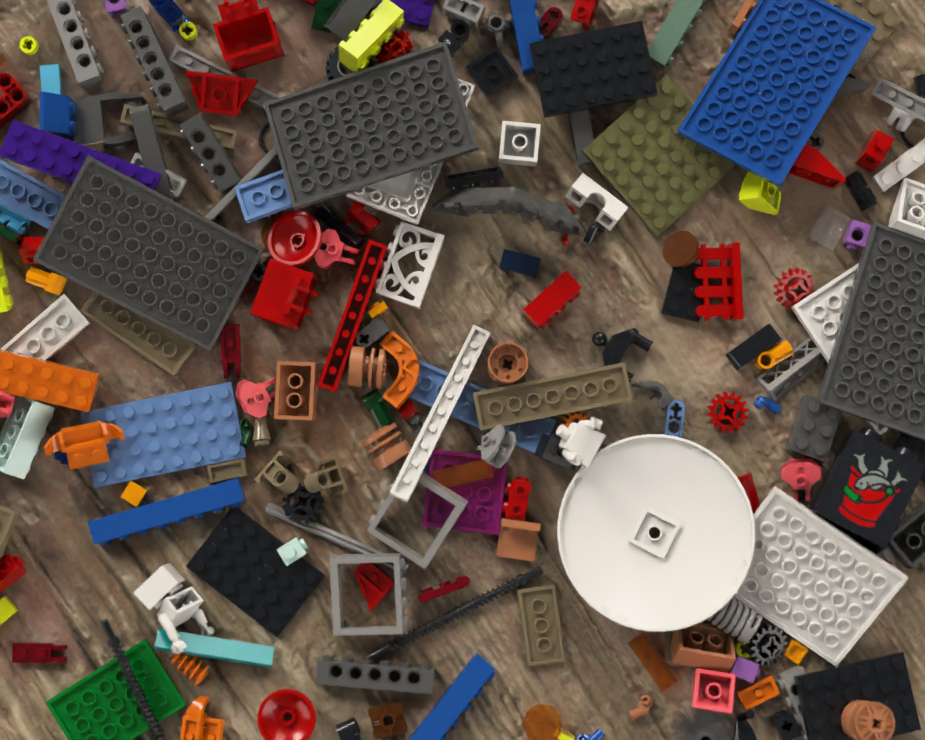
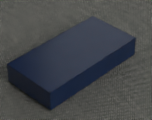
M504 249L499 268L536 277L541 258Z

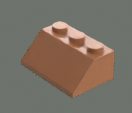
M277 361L274 419L316 421L317 385L319 379L318 363Z
M700 622L686 628L674 630L671 643L672 664L728 673L736 660L733 637L730 636V632L725 633L724 628L719 629L717 625Z

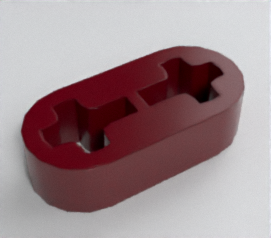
M557 7L549 8L540 18L541 28L545 24L548 25L545 29L546 34H540L543 35L544 39L554 31L562 20V11ZM550 13H558V19L554 18L551 22H549V19L551 17Z

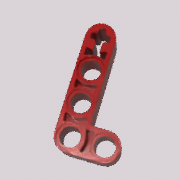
M9 73L0 74V89L4 93L0 98V129L28 107L31 102L29 94ZM11 80L10 85L4 87L5 82ZM23 94V98L20 101H16L17 96ZM8 106V111L2 114V109Z

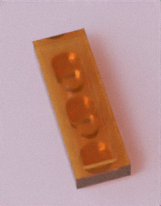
M484 460L432 471L434 479L447 488L493 477L491 465Z
M644 632L628 642L662 692L678 681Z

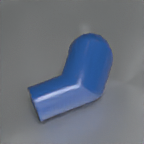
M758 396L754 402L756 408L762 409L765 406L775 415L781 409L772 399L764 396Z
M598 728L592 735L579 734L576 740H601L605 734Z

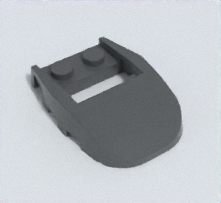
M110 92L76 101L77 111L74 114V121L76 122L77 129L74 132V138L71 139L78 144L104 141L105 150L132 145V141L137 139L134 128L130 126H125L126 136L105 138L101 102L122 99L123 108L124 104L137 107L143 105L142 96L140 94Z

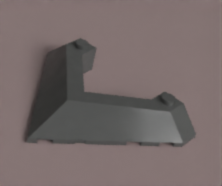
M462 187V189L452 190L433 203L432 211L470 217V214H475L478 210H483L482 214H495L498 210H502L503 214L516 216V213H520L521 217H523L522 219L535 222V219L539 220V223L545 226L544 230L582 236L584 232L583 227L564 204L552 202L515 187Z

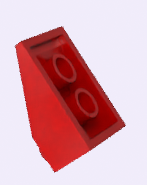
M808 142L788 173L832 189L838 188L846 180Z

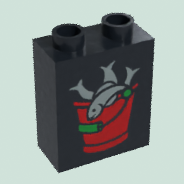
M861 428L860 432L854 429L843 440L809 510L874 554H878L887 548L923 475L925 466L916 462L918 456L913 451L900 446L893 450L881 443L883 437L879 433L868 428Z

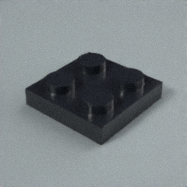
M497 45L465 66V69L487 99L518 78L517 73Z

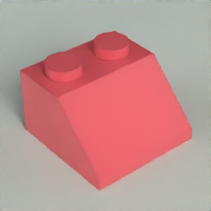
M696 668L693 674L692 708L732 714L736 674Z

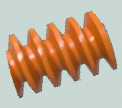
M173 653L168 659H173L171 662L172 666L179 664L177 671L184 669L183 676L190 674L189 682L196 679L195 687L210 673L208 672L210 665L207 664L202 667L204 660L196 661L197 656Z

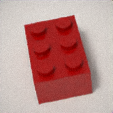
M565 271L529 303L521 314L536 330L540 327L543 330L551 323V317L554 314L557 317L565 310L567 302L572 304L579 297V291L582 287Z

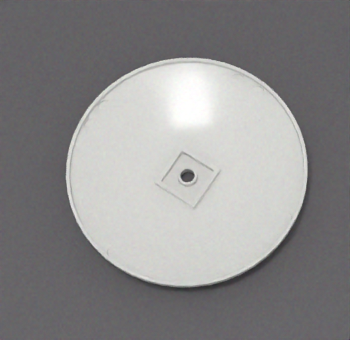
M646 434L625 438L610 444L595 454L588 468L582 466L578 470L562 499L557 523V538L565 571L575 589L590 606L600 614L623 626L644 631L663 632L686 628L707 619L719 611L734 596L744 581L752 561L755 545V524L751 505L743 486L732 470L719 457L701 445L687 439L663 434ZM652 527L659 529L660 536L658 538L650 537L649 530Z

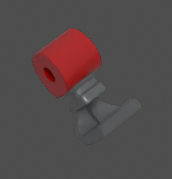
M409 400L398 411L407 423L410 422L415 429L413 434L417 438L424 423L418 417L420 413Z

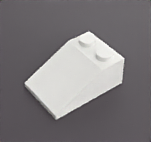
M905 177L902 179L888 227L925 240V184Z

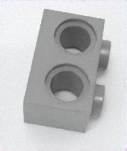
M446 0L442 7L443 15L454 20H464L470 27L477 30L485 13V6L473 0Z

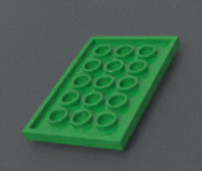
M147 638L125 651L124 655L128 656L126 659L130 660L129 665H132L131 670H135L136 680H139L138 684L142 685L143 695H147L145 699L149 700L148 705H151L150 709L154 710L153 715H156L155 719L161 722L187 705ZM117 657L45 702L68 740H133L151 728L147 726L148 722H145L146 717L142 716L144 712H140L139 702H135L137 698L133 697L134 692H131L132 688L128 687L127 677H123L125 673L121 672L122 667H119L120 663L116 662Z

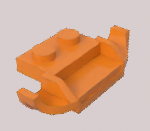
M97 421L61 429V431L54 434L47 441L44 450L46 456H50L57 451L66 452L69 467L72 470L109 462L106 444L112 439L125 440V437L120 427L111 423Z
M199 696L188 707L182 719L180 740H223L225 719L208 717V713L205 712V707L210 697Z

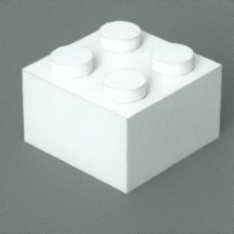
M502 121L498 163L536 167L541 124Z
M168 563L162 565L134 594L149 610L153 608L158 609L165 598L176 594L183 587L182 583L185 579Z

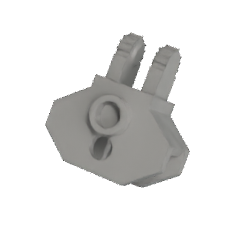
M497 424L489 433L487 432L486 435H482V444L477 446L476 450L481 453L482 460L495 468H501L509 460L515 447L516 434L505 430L503 425Z

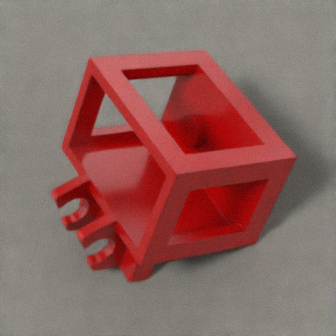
M223 0L224 4L218 5L222 21L213 24L224 61L231 72L285 56L268 7L259 9L257 0H239L230 4L228 0Z
M269 259L250 314L256 318L299 332L304 315H311L312 311L307 310L311 296H318V293L313 291L317 277L314 273Z

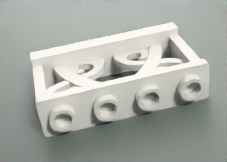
M401 221L400 225L396 224L393 235L396 237L393 243H389L387 249L389 256L387 261L384 260L380 271H383L381 279L377 278L374 289H376L377 295L420 309L445 235ZM406 232H413L417 239L416 244H413L410 237L408 242H403V235ZM420 234L435 239L434 243H420ZM400 245L403 249L396 253L397 247ZM419 250H422V254L426 253L428 255L426 260L420 259ZM415 252L417 262L425 268L424 272H413L405 279L400 271L398 260L409 253ZM391 264H392L393 271H394L395 274H393V273L388 274V273H389V270H390V267H391ZM414 276L419 278V282L417 284H414L413 280L411 281V284L408 283L409 280ZM389 279H392L394 284L391 287L397 286L399 282L401 287L395 292H390L386 289L385 285ZM405 289L415 298L410 300L398 295Z

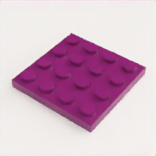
M433 450L428 475L469 501L452 527L453 530L499 535L508 461L501 468H495L482 460L481 455ZM427 488L422 526L442 528L454 510L455 505Z

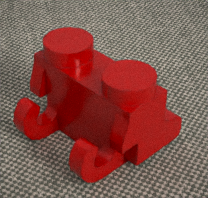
M355 202L346 213L350 217L346 218L343 223L348 225L353 220L363 229L357 235L363 237L366 233H372L381 224V221L363 209L365 206L361 202Z

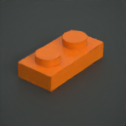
M771 675L736 691L744 710L781 694Z

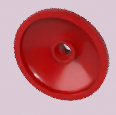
M294 210L283 214L273 223L268 234L270 254L276 261L290 266H299L308 262L314 257L321 245V226L314 216L305 211Z
M280 689L267 696L260 705L257 715L258 728L265 740H308L316 725V711L312 702L305 694L294 689ZM286 713L291 714L292 718L290 720L285 718Z

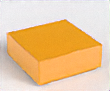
M131 480L121 498L138 507L148 490Z
M791 638L785 647L786 652L781 654L799 666L809 649L794 638Z

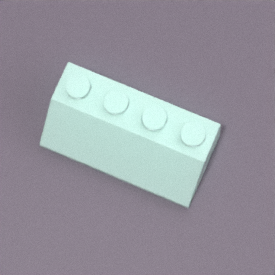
M16 396L11 414L7 417L0 433L1 472L25 479L26 474L30 471L31 462L38 452L40 441L45 436L46 427L53 417L54 407L42 401Z

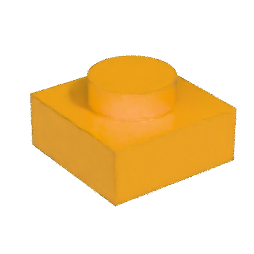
M377 301L369 307L371 310L368 313L374 319L386 312L388 307L384 301L381 303Z

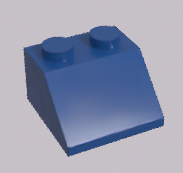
M40 92L39 130L62 138H74V132L77 129L76 122L74 121L77 107L74 100L66 95Z

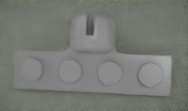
M880 77L871 95L893 106V110L886 121L887 124L898 131L907 132L914 119L917 118L925 122V99Z

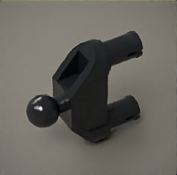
M636 328L614 334L610 340L607 339L603 332H596L592 336V342L595 346H605L602 352L604 366L619 364L632 343L646 352L650 349L649 346L653 344V341L639 334ZM627 371L628 378L632 379L634 374Z

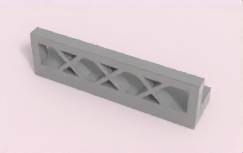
M811 337L793 350L794 355L769 368L756 378L757 382L767 390L769 397L774 402L827 362L817 347L810 348V345L813 343ZM805 353V357L795 360L796 355ZM783 365H790L787 371H780ZM775 376V380L770 384L764 381L768 377Z

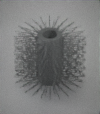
M691 708L693 713L691 717L694 723L692 724L682 713L683 717H680V722L678 721L680 725L674 730L679 729L681 731L679 734L684 735H678L676 732L671 734L673 735L672 737L682 738L678 740H730L727 738H731L730 734L732 732L728 730L729 733L722 734L725 730H723L724 728L720 724L726 720L723 717L724 715H721L722 713L718 715L717 712L706 710L705 714L703 709L695 708L696 711L694 712ZM698 711L702 712V717L698 715ZM715 713L716 719L718 718V720L713 721L710 714Z

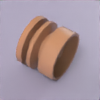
M504 342L491 350L488 357L487 371L490 378L496 384L501 386L518 384L527 372L528 356L520 345L513 342ZM504 362H506L507 364H512L510 370H508V368H503Z
M352 346L348 386L362 387L364 379H368V388H372L373 380H376V389H382L387 370L385 349H380L379 357H376V348H372L370 356H366L365 347Z
M396 423L383 426L369 435L366 441L362 443L363 448L372 444L373 448L367 452L368 455L375 452L378 453V456L372 462L379 472L409 454L412 449L407 440L397 442L396 439L402 434L401 431L395 434L391 433L398 427Z
M867 700L852 701L844 708L841 715L843 731L853 740H889L895 729V720L892 712L887 706L878 702Z

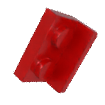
M575 0L570 19L580 22L584 30L590 31L599 0Z

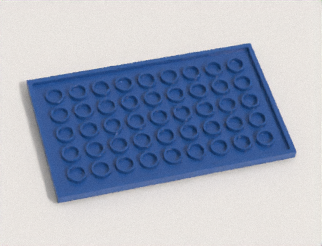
M759 0L681 124L677 134L780 188L875 32L876 26L823 0Z

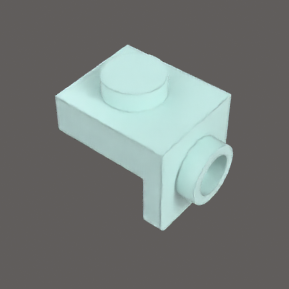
M296 537L278 548L277 551L286 566L306 555L308 553L306 549L309 547L303 538L299 539V537Z

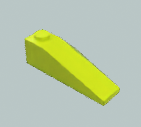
M748 171L742 182L739 201L748 209L778 215L781 191H778V187Z

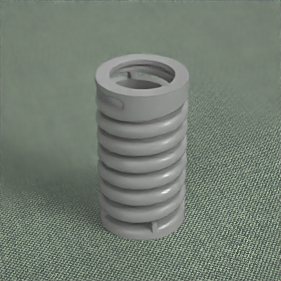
M733 596L719 611L705 620H711L713 625L717 624L719 629L724 628L725 633L730 632L731 637L737 636L739 642L746 644L757 631L762 621V614H756L754 609H749L748 605L743 604Z

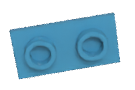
M0 203V224L2 226L7 224L6 228L17 235H28L31 220Z

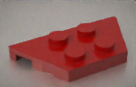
M191 70L185 71L192 85L193 95L197 99L198 108L204 112L238 116L258 83V79Z

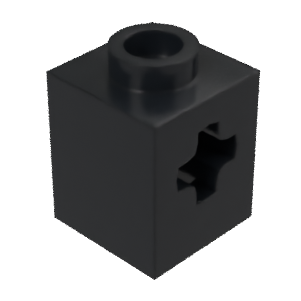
M789 710L777 711L775 716L771 717L780 740H792L802 736L793 713ZM784 721L788 722L786 724L787 728L782 727L784 726Z

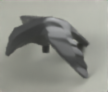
M639 381V383L631 384L632 387L652 388L654 394L650 399L653 400L656 397L660 399L659 408L661 410L673 401V397L669 394L667 388L657 381Z

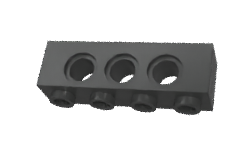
M202 112L180 125L182 128L180 129L181 135L185 140L188 139L192 145L190 146L191 151L201 159L200 165L205 173L209 172L211 175V183L216 190L219 189L222 192L241 181V175ZM196 131L204 134L203 141L200 142L195 139ZM206 148H211L214 151L215 155L213 158H208L205 155ZM222 165L225 169L224 174H217L215 166Z

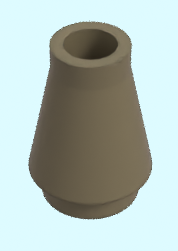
M266 418L255 419L252 442H254L255 447L269 446L271 436Z

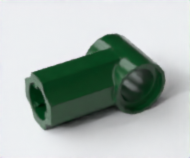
M374 389L361 397L380 428L395 421L379 389Z

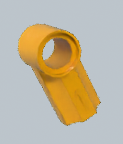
M31 267L27 271L25 282L61 296L68 278Z
M784 340L758 355L754 359V364L759 370L769 369L794 355L790 343ZM762 356L768 358L769 363L767 366L761 364Z

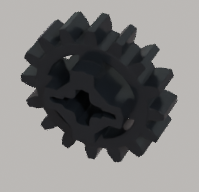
M299 482L298 488L294 493L286 494L287 497L282 498V502L286 503L282 505V509L287 510L285 516L291 515L290 521L293 522L297 519L299 525L302 520L305 521L306 525L308 524V519L316 521L315 515L320 516L321 512L319 509H324V505L320 504L324 501V498L318 497L321 491L311 493L306 489L305 485L301 486ZM294 496L295 502L290 507L291 498ZM316 500V506L312 510L311 504ZM299 501L306 502V506L300 505Z
M764 623V627L759 625L758 631L750 639L751 642L746 645L750 649L747 653L751 656V659L762 666L764 664L770 666L771 661L776 664V658L782 659L781 653L786 652V649L783 647L788 644L784 640L787 637L783 633L784 630L772 623L770 625Z

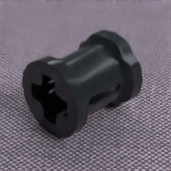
M256 264L251 274L252 278L258 283L262 282L264 275H261L259 278L256 272H260V269H262L265 273L266 266L263 264Z

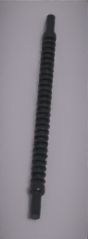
M539 566L523 575L519 574L516 576V579L511 578L512 581L509 582L507 580V583H502L500 587L497 585V588H492L491 592L487 590V594L482 593L481 597L478 595L477 599L472 598L471 602L468 600L467 604L462 603L461 607L458 605L457 609L452 608V612L447 611V614L443 613L442 617L437 616L438 618H433L432 622L428 621V624L423 623L422 627L418 626V629L413 628L412 632L408 631V634L403 633L402 637L398 636V639L393 638L392 642L387 641L383 647L367 655L370 660H374L386 653L391 654L395 652L396 648L399 650L400 646L404 647L405 643L409 644L411 640L414 642L415 638L419 639V636L424 637L425 633L429 634V631L434 632V629H439V626L444 627V623L449 624L450 620L453 622L454 618L459 619L460 615L463 617L464 613L469 614L470 610L473 612L474 608H479V605L483 607V604H488L489 600L493 601V598L498 599L499 595L503 596V593L508 594L509 590L513 591V588L518 589L519 585L521 587L526 585L527 581L543 574V571Z
M107 619L100 622L108 638L107 644L112 648L111 652L115 653L114 657H117L116 662H119V667H122L121 672L125 673L123 677H127L128 687L132 688L131 692H134L133 697L137 698L135 702H139L140 712H144L142 716L146 717L145 722H148L147 726L151 727L152 737H156L154 740H168L165 739L166 735L162 734L163 729H160L161 725L157 724L159 720L155 719L156 715H153L154 710H151L152 706L148 705L149 700L145 699L147 695H143L144 690H141L142 685L138 684L140 681L136 680L135 670H131L132 665H129L130 660L126 659L128 656L124 655L125 650H122L123 646L120 645L119 637L115 636Z

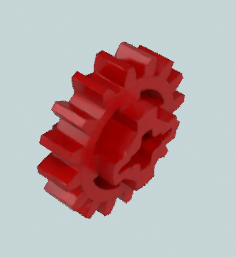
M401 30L399 33L394 31L389 42L382 44L376 59L381 64L405 56L412 52L410 49L414 47V40L407 31Z
M789 268L788 273L782 272L783 277H777L779 284L774 285L777 288V291L774 292V295L778 296L776 301L781 303V306L791 310L793 305L809 296L810 293L815 292L811 289L815 285L814 282H811L813 277L808 275L807 271L795 268V270Z
M727 391L723 392V397L720 394H716L717 400L710 399L712 406L706 407L710 410V413H707L706 416H711L712 418L709 420V423H715L714 429L720 427L721 433H724L726 429L728 433H732V428L736 431L740 430L738 425L744 426L743 419L749 418L745 415V412L749 411V409L744 408L747 402L740 401L741 395L735 398V392H731L729 396ZM725 400H732L736 404H728V402ZM718 405V407H719L718 414L715 415V409H716V406ZM726 409H730L729 415L725 416L724 412H726ZM737 411H740V415H739V418H738V420H737V418H736ZM725 420V421H727L728 424H730V425H724V424L720 423L719 421Z

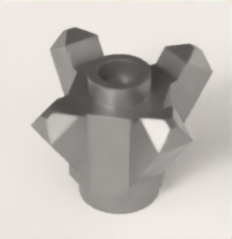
M495 12L488 13L489 20L486 25L479 29L481 36H491L495 39L498 48L503 47L502 35L504 31L514 28L513 23L496 15Z

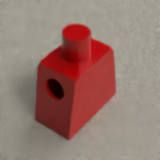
M879 130L873 131L855 164L872 172L881 164L894 139Z

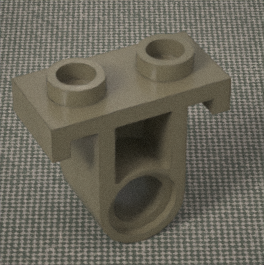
M280 450L254 479L268 491L272 489L270 485L273 484L286 494L294 493L299 485L298 478L287 468L288 464H293L294 461Z
M337 455L319 461L320 465L323 464L324 469L305 477L304 485L311 493L331 488L332 494H330V498L348 492Z

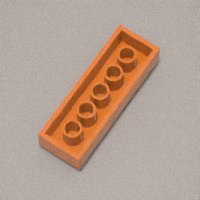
M0 349V391L85 412H90L93 409L101 373Z

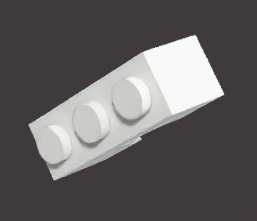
M584 173L581 174L565 195L568 200L579 208L584 203L596 205L599 215L595 220L609 231L612 230L628 209L625 204Z

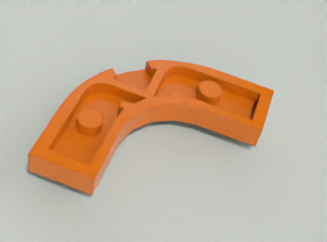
M391 330L379 345L397 360L399 373L395 382L382 397L396 409H399L412 394L418 383L420 366L417 355L412 347Z

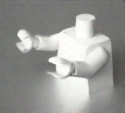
M591 417V420H581L578 424L572 422L569 427L561 424L557 428L556 434L562 437L559 447L563 450V457L570 464L589 467L606 436L592 429L600 430L603 421Z
M193 587L165 598L157 614L159 622L166 631L169 640L173 642L171 649L175 654L182 652L187 647L183 641L179 640L175 627L187 622L191 617L196 619L198 626L201 627V635L211 636L214 634V629L211 626H207L208 622L205 614L199 608L204 600Z

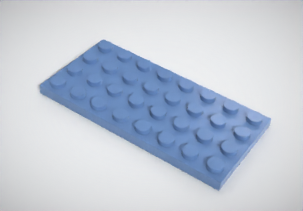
M232 382L94 409L90 412H80L82 424L97 421L111 423L120 427L125 437V440L112 439L106 444L109 462L90 466L94 488L247 457L245 448L240 446L242 433Z

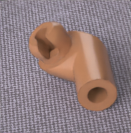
M643 695L639 701L638 708L629 711L632 720L645 716L650 712L652 706L650 696Z

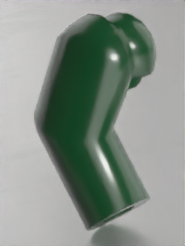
M242 418L239 421L242 433L240 446L248 448L254 429L247 418Z

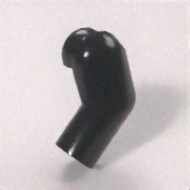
M595 222L589 227L583 241L592 244L597 232L604 233L607 228L599 222Z

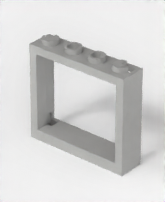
M422 472L418 482L455 505L454 510L425 556L420 555L378 527V524L395 498L390 494L387 499L383 498L377 508L380 510L377 515L373 514L367 524L370 526L367 532L426 569L469 501ZM394 482L391 484V486H390L389 489L387 490L388 493H390V491H391V489H392V487H393V485H394Z
M402 554L332 555L329 558L333 636L403 634L405 628H408V616H405L404 610L407 609V597H404V589H406L407 582L406 578H403V570L406 568L405 558H402ZM394 562L397 626L344 627L341 564Z

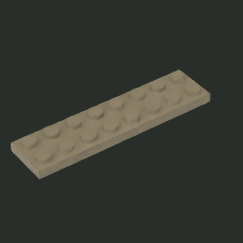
M625 362L473 392L480 431L492 429L497 424L507 426L633 400Z

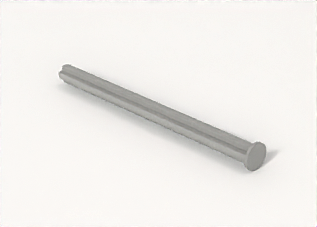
M268 503L265 512L359 554L383 553L309 519L307 525L304 520H302L300 525L297 519L291 522V515L285 516L287 510H283L282 507L273 503ZM409 561L408 563H406L405 570H403V576L405 575V572L409 566ZM394 562L381 563L394 569Z

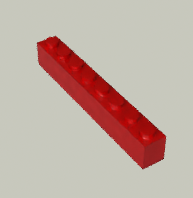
M372 240L368 241L317 386L334 392L338 390L351 348L354 345L388 249L386 245Z

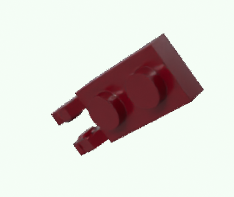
M240 324L224 325L220 332L221 363L223 364L224 379H229L230 376L228 363H235L236 378H241Z
M467 576L457 577L455 583L451 584L449 580L439 584L440 588L433 590L432 587L421 590L422 594L418 595L419 600L423 603L469 586L470 579Z
M14 642L12 645V663L67 662V657L53 656V650L63 651L67 649L68 645L42 642Z

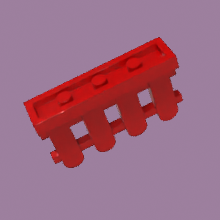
M740 242L730 243L726 247L725 244H719V248H706V244H701L697 250L698 256L695 259L701 260V267L694 269L693 275L696 279H702V286L695 288L694 294L697 298H703V305L696 307L695 314L698 317H704V321H709L710 317H723V320H729V316L730 321L744 319ZM707 260H720V267H707ZM708 279H721V286H708ZM709 298H722V305H709Z

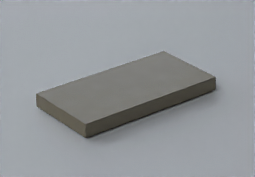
M555 584L517 589L527 666L566 662Z

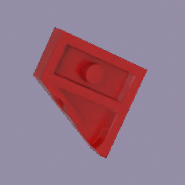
M361 563L353 572L371 611L395 584L394 579L375 563Z

